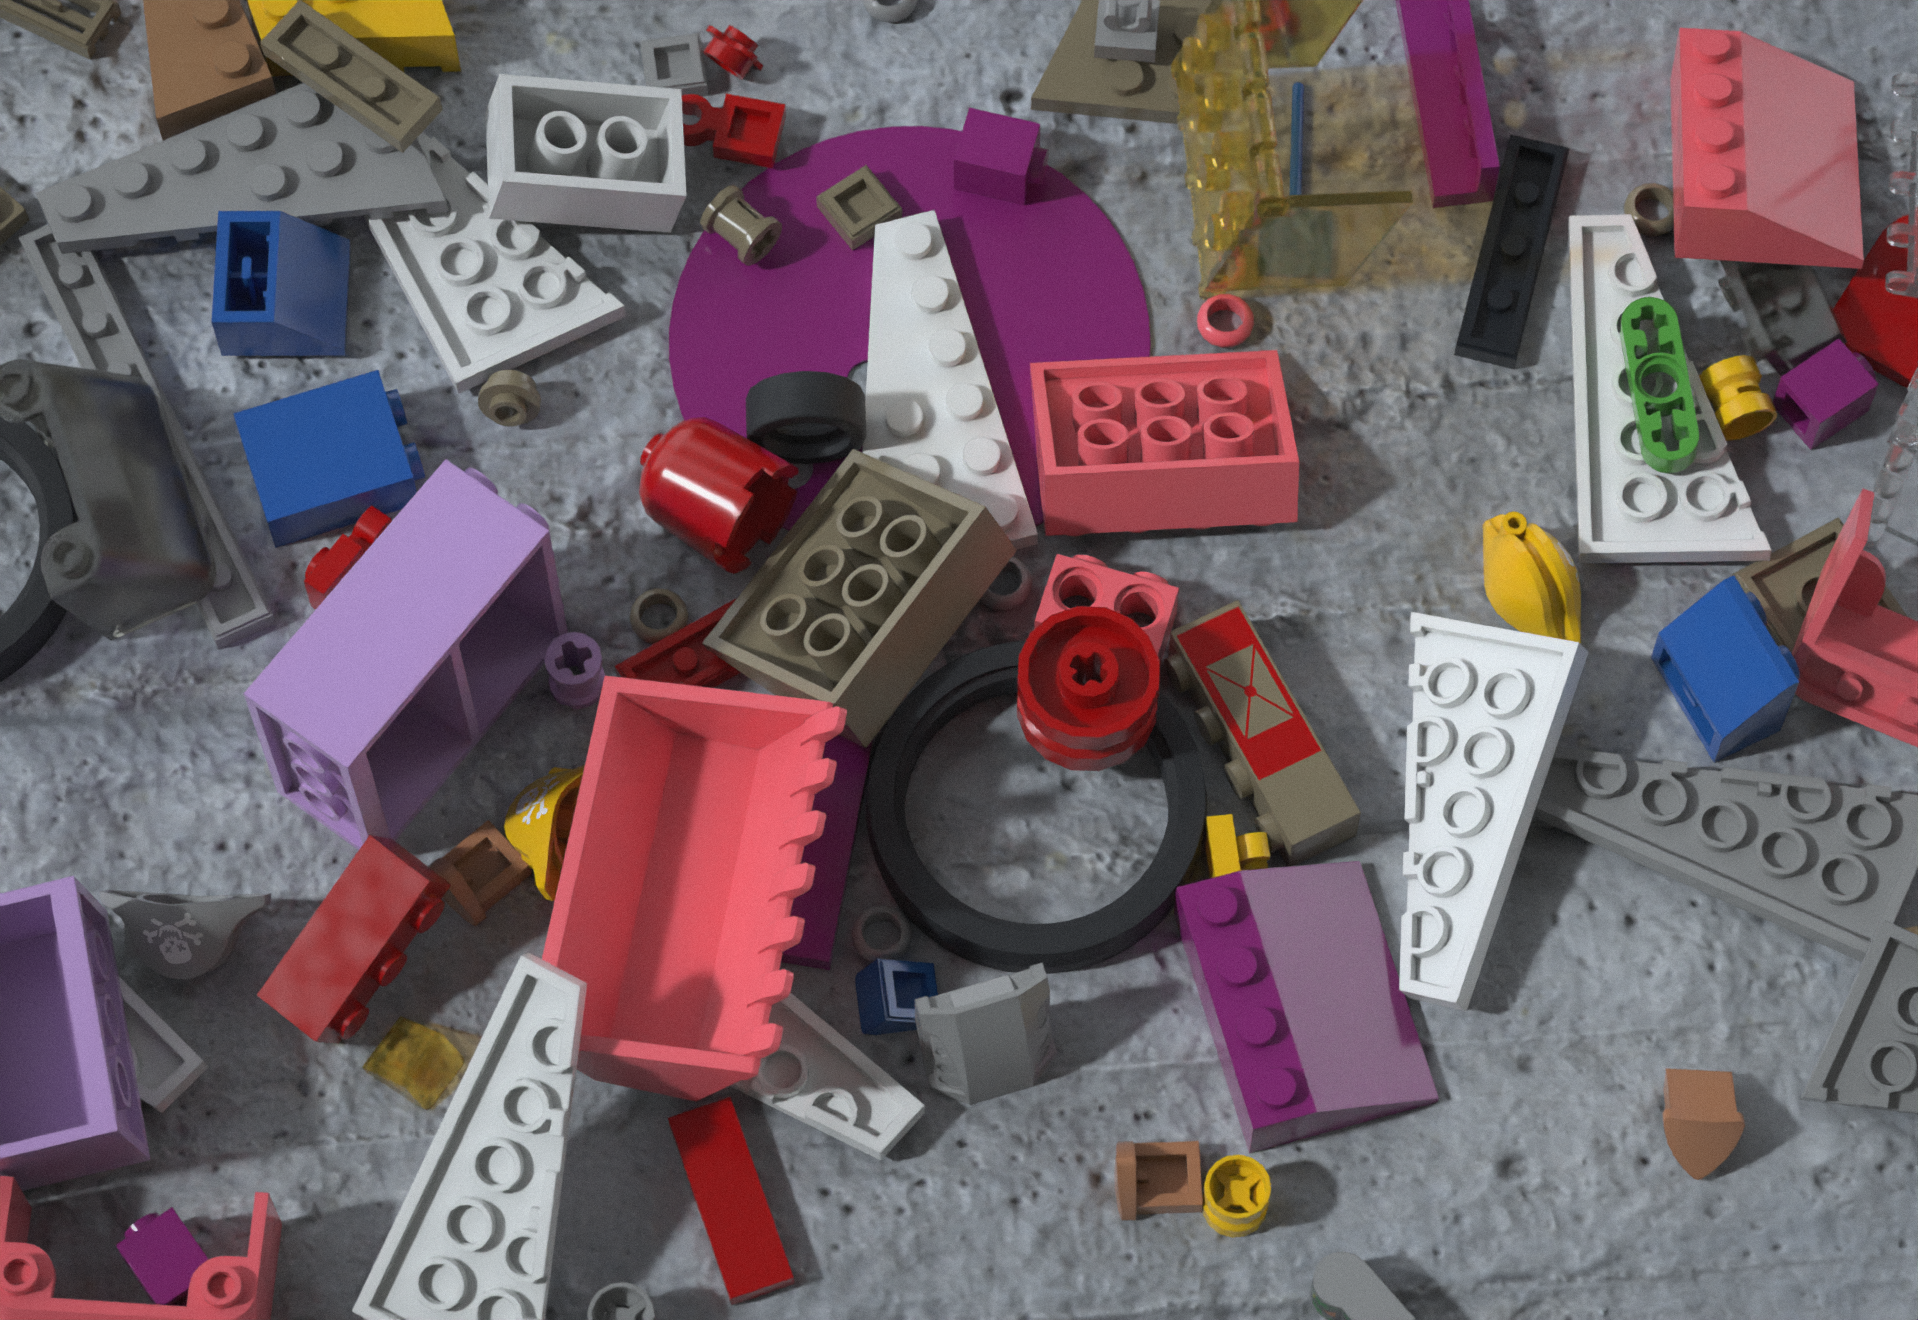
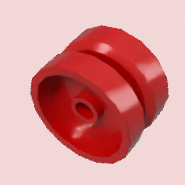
M1076 606L1052 614L1030 632L1019 654L1017 718L1026 740L1046 760L1069 770L1101 771L1125 763L1146 744L1157 718L1160 660L1150 636L1130 617L1106 607Z

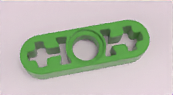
M1644 297L1633 301L1626 307L1622 315L1620 341L1639 445L1644 461L1651 468L1662 473H1677L1688 468L1697 455L1699 428L1677 314L1666 301L1655 297ZM1642 320H1652L1654 328L1659 329L1657 338L1658 353L1647 355L1648 344L1644 330H1639ZM1663 372L1673 377L1678 387L1671 395L1658 398L1646 393L1641 382L1651 373ZM1671 414L1673 436L1675 440H1680L1679 448L1676 451H1667L1665 443L1660 442L1661 417Z

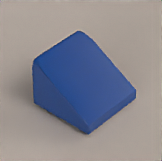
M876 959L859 971L855 976V986L862 1034L882 1035L917 1030L915 999L938 995L934 963Z

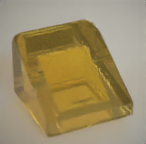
M400 1016L362 1068L369 1075L415 1105L429 1110L462 1068L464 1058L443 1034Z

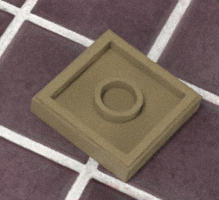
M1839 517L1771 553L1770 561H1756L1732 574V576L1736 577L1745 593L1752 592L1759 599L1767 618L1766 628L1777 646L1784 645L1791 653L1823 566L1844 526ZM1885 584V589L1878 605L1908 617Z

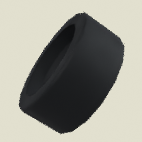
M798 371L765 378L752 386L746 397V438L789 463L794 464L823 463L847 457L853 449H860L866 439L865 395L859 384L847 377L829 372Z

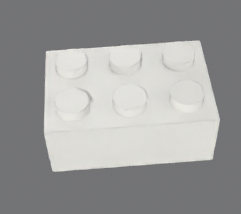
M499 74L486 109L489 219L671 233L686 198L681 89Z

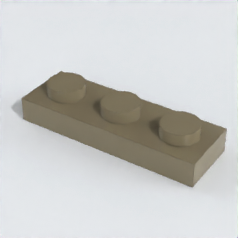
M299 0L260 42L263 54L402 153L443 110L440 97L302 0Z

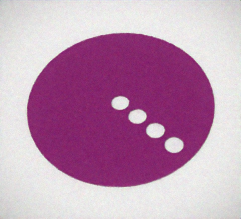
M926 126L883 127L856 131L826 139L774 164L773 169L767 168L741 188L745 196L744 200L765 218L771 216L782 223V231L768 254L750 266L745 265L738 259V250L718 233L709 234L704 230L693 247L678 282L669 326L670 369L674 392L683 419L706 417L746 437V397L749 389L761 380L782 373L798 371L829 372L848 378L849 373L856 366L868 362L875 237L852 251L818 209L816 199L818 195L867 165L902 208V218L935 210L1035 526L1037 527L1044 523L1040 498L1030 363L1150 357V325L1144 289L1132 257L1106 215L1080 188L1049 165L1046 167L1042 184L1036 185L1031 183L1025 205L954 189L953 160L962 131ZM863 445L857 451L863 453ZM846 457L830 462L813 463V472L808 482L799 488H795L798 491L797 497L788 518L782 526L783 529L790 531Z

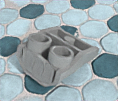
M1043 963L1030 966V969L933 997L928 998V996L915 999V1022L922 1051L923 1066L932 1091L972 1105L1035 1085L1056 1055L1049 1016L1050 989Z

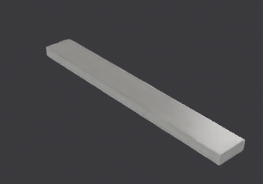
M49 224L19 237L34 273L217 649L219 650L276 624L274 615L95 252L85 251L61 254Z

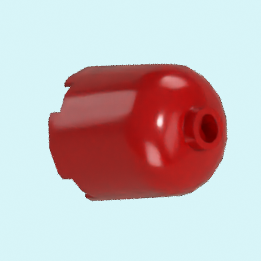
M706 417L684 420L673 426L664 435L662 433L656 434L647 443L640 458V464L643 466L640 478L639 495L645 513L655 523L702 556L732 574L745 570L751 565L752 561L744 555L752 549L759 539L768 544L772 543L788 518L798 493L797 490L788 485L789 478H793L799 473L796 466L725 425Z

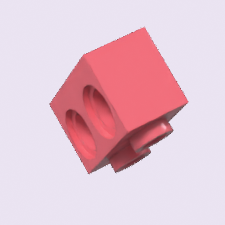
M1056 554L1035 618L1034 629L1050 615L1070 609L1062 603L1066 598L1075 595L1083 596L1093 603L1090 607H1106L1125 616L1135 612L1150 616L1154 622L1140 628L1150 636L1161 664L1177 614L1179 587L1169 585L1164 578L1153 573L1135 572L1132 575L1110 569L1103 561L1092 556L1075 555L1071 558Z

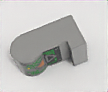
M1345 1251L1333 1252L1324 1257L1316 1266L1310 1292L1311 1301L1316 1312L1325 1320H1416L1368 1264L1357 1255Z

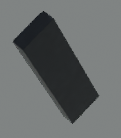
M1510 134L1455 347V356L1515 369L1570 148Z

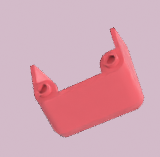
M1862 488L1823 566L1792 651L1800 673L1799 684L1795 694L1810 704L1918 747V621L1878 605L1885 589L1886 573L1882 563L1874 555L1863 550L1868 539L1875 493Z
M0 1176V1320H271L282 1222L269 1193L255 1192L247 1257L218 1256L202 1263L191 1277L187 1306L54 1298L56 1285L55 1267L45 1251L38 1246L27 1243L32 1207L14 1177Z

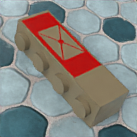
M1239 600L1171 631L1168 657L1164 659L1167 674L1179 693L1188 691L1198 709L1194 711V718L1202 737L1209 746L1216 743L1219 745L1228 761L1224 765L1227 780L1239 799L1248 796L1258 814V817L1254 819L1257 832L1267 833L1270 853L1279 851L1287 867H1290L1357 836L1361 812Z

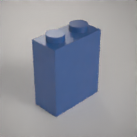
M379 370L233 413L275 548L355 524L371 505L384 514L401 510L417 493L415 481L426 478L415 442L403 445L397 428L408 424L398 390L393 389L385 392Z

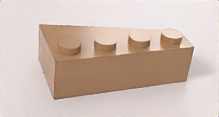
M143 0L155 114L162 140L276 94L271 73L239 0Z

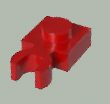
M726 93L723 107L717 108L712 107L710 102L700 95H682V114L694 115L700 118L695 124H683L684 146H698L706 141H713L714 158L773 169L786 120V104Z
M371 505L361 515L349 537L342 534L330 549L324 547L317 552L306 569L304 580L311 607L314 609L318 608L392 522V518Z

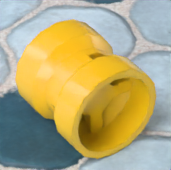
M1741 355L1721 360L1705 369L1699 375L1709 402L1714 407V414L1725 440H1739L1752 436L1764 430L1776 420L1778 413L1771 397L1760 389L1759 384L1762 375L1756 360L1752 356Z
M1240 1154L1226 1156L1214 1163L1207 1173L1202 1197L1203 1216L1212 1229L1221 1235L1236 1238L1247 1236L1261 1226L1265 1221L1271 1194L1270 1176L1264 1166L1255 1159ZM1230 1206L1242 1207V1208H1240V1209H1234V1208H1230Z

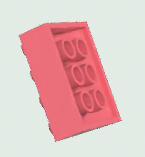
M1679 28L1670 78L1675 258L1862 269L1864 255L1854 81L1741 31Z
M1277 350L1030 363L1040 498L1045 536H1082L1090 533L1126 531L1143 533L1149 530L1182 528L1202 530L1218 526H1269L1275 523L1297 522L1299 457Z

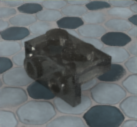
M1720 260L1726 276L1718 280L1719 286L1732 310L1736 313L1742 309L1748 326L1740 329V332L1749 352L1757 363L1766 359L1782 377L1837 339H1840L1844 344L1848 342L1814 266Z

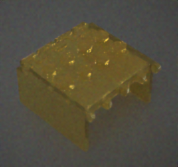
M1211 0L1204 13L1199 15L1197 24L1189 37L1184 38L1183 46L1170 67L1172 78L1176 80L1180 108L1177 122L1178 130L1183 131L1187 171L1184 174L1185 186L1190 189L1195 226L1191 234L1193 246L1197 247L1201 274V282L1198 284L1200 299L1207 300L1218 294H1225L1226 291L1346 286L1412 205V191L1284 196L1280 158L1278 154L1274 153L1278 143L1272 97L1270 93L1266 92L1270 84L1268 69L1316 67L1363 0Z

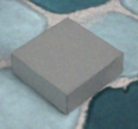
M700 33L640 41L646 86L681 89V96L685 94H696L702 97L709 96Z

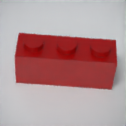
M369 835L260 989L257 996L315 1042L339 1044L342 1039L347 1040L351 1038L366 1021L369 1015V1009L366 1005L379 986L384 987L390 984L403 969L407 960V955L404 954V951L418 932H426L440 917L445 906V902L441 899L451 884L393 839Z

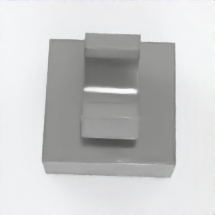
M1099 0L1094 58L1155 62L1160 0Z

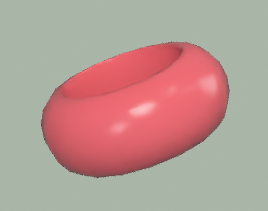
M1218 294L1208 298L1201 305L1197 315V327L1202 337L1211 345L1221 348L1242 344L1250 336L1254 326L1253 312L1248 303L1240 297L1231 294ZM1229 310L1236 313L1243 323L1233 331L1223 332L1214 328L1208 319L1217 311Z

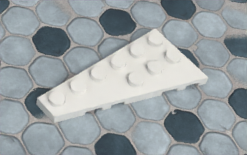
M424 132L417 139L446 199L449 212L427 214L426 208L393 212L394 218L370 220L369 215H363L458 394L486 382L497 371L512 370L626 317L625 306L610 292L605 294L588 279L585 270L570 257L565 258L541 237L540 230L531 222L489 219L488 184L474 172L470 174L451 157L450 151L435 137L430 139Z
M935 210L875 225L865 400L866 439L863 443V453L986 506L1016 549L1038 544L1037 529Z
M1631 214L1569 216L1579 563L1770 561L1772 550L1764 531H1760L1750 507V497L1743 481H1739L1727 452L1725 437L1693 361H1689L1685 349L1684 354L1699 428L1697 455L1688 468L1677 473L1656 471L1644 461L1639 445L1620 341V330L1623 312L1630 303L1644 297H1655L1664 300L1657 284V275ZM1642 320L1639 330H1644L1648 344L1647 355L1658 353L1657 338L1659 329L1654 328L1652 320ZM1663 372L1651 373L1641 382L1646 393L1658 398L1671 395L1678 387L1674 378ZM1671 414L1661 417L1660 442L1665 443L1667 451H1676L1679 448L1680 440H1675L1673 436Z
M1411 612L1410 633L1415 637L1414 664H1409L1408 687L1413 690V722L1407 726L1404 817L1409 823V852H1403V876L1408 879L1407 912L1401 916L1399 990L1410 999L1467 1011L1589 652L1579 642Z
M529 952L520 956L352 1312L367 1320H545L587 990L586 982Z

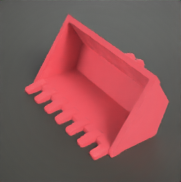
M605 675L542 955V960L587 983L577 1061L578 1071L595 1081L697 1102L740 1080H748L757 1076L761 1059L775 1053L779 1049L783 1026L768 1023L772 1005L787 998L791 992L794 973L785 969L779 970L783 951L797 945L802 938L805 919L797 916L790 917L794 898L809 891L813 884L816 867L808 863L801 864L804 846L820 838L824 830L826 813L818 810L812 811L815 794L830 786L834 780L837 762L829 758L822 759L825 743L842 733L845 726L847 709L839 706L833 707V703L828 701Z

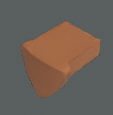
M489 820L442 858H437L428 865L429 868L451 884L442 898L456 913L474 926H477L487 918L485 912L532 874L531 868L522 860L521 854L514 849L511 843Z
M1666 1068L1663 1087L1665 1110L1662 1115L1667 1143L1682 1168L1693 1179L1701 1180L1728 1158L1736 1147L1745 1128L1744 1116L1742 1113L1737 1112L1732 1072Z
M1117 1141L1114 1179L1117 1208L1122 1221L1136 1220V1215L1202 1212L1199 1141L1153 1143Z

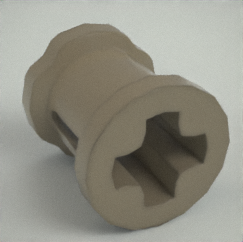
M730 185L721 190L707 205L702 214L700 224L709 234L718 233L737 249L738 259L747 266L754 265L768 254L775 245L782 231V223L773 216L765 218L744 200L745 196L741 189L736 185Z

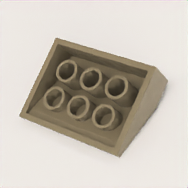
M853 449L702 644L708 651L774 695L828 701L833 703V707L839 706L847 709L845 726L839 735L867 748L1017 549L986 506Z

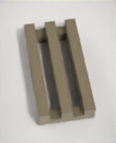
M0 0V18L89 60L97 51L95 44L98 39L103 41L109 33L107 26L110 21L116 22L121 15L119 3L114 0H68L96 13L93 19L63 6L57 0H16L82 31V34L14 1Z

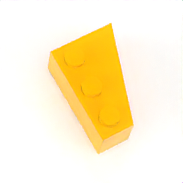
M246 0L259 45L263 38L299 0ZM302 0L403 72L404 67L441 66L442 72H461L455 35L442 0ZM263 54L271 76H293Z

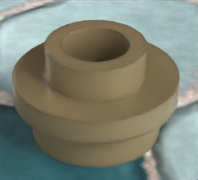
M501 370L493 373L481 387L478 406L481 412L495 423L512 427L528 423L537 417L540 411L541 397L537 391L535 381L530 376L516 370Z

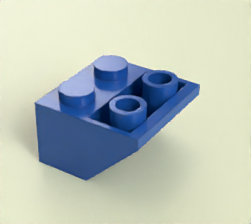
M218 211L211 323L221 356L346 355L351 255L350 239L282 211Z
M1734 575L1721 581L1658 633L1651 655L1652 661L1714 763L1781 731L1799 684L1798 679L1800 678L1799 668L1792 653L1784 645L1777 646L1767 630L1766 614L1759 599L1752 592L1745 593Z

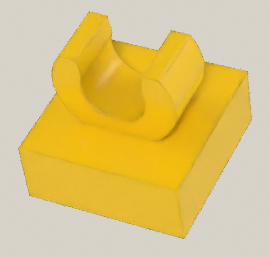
M1232 814L1206 817L1204 846L1209 879L1237 871L1268 868L1267 860H1270L1267 833L1254 832L1236 837Z

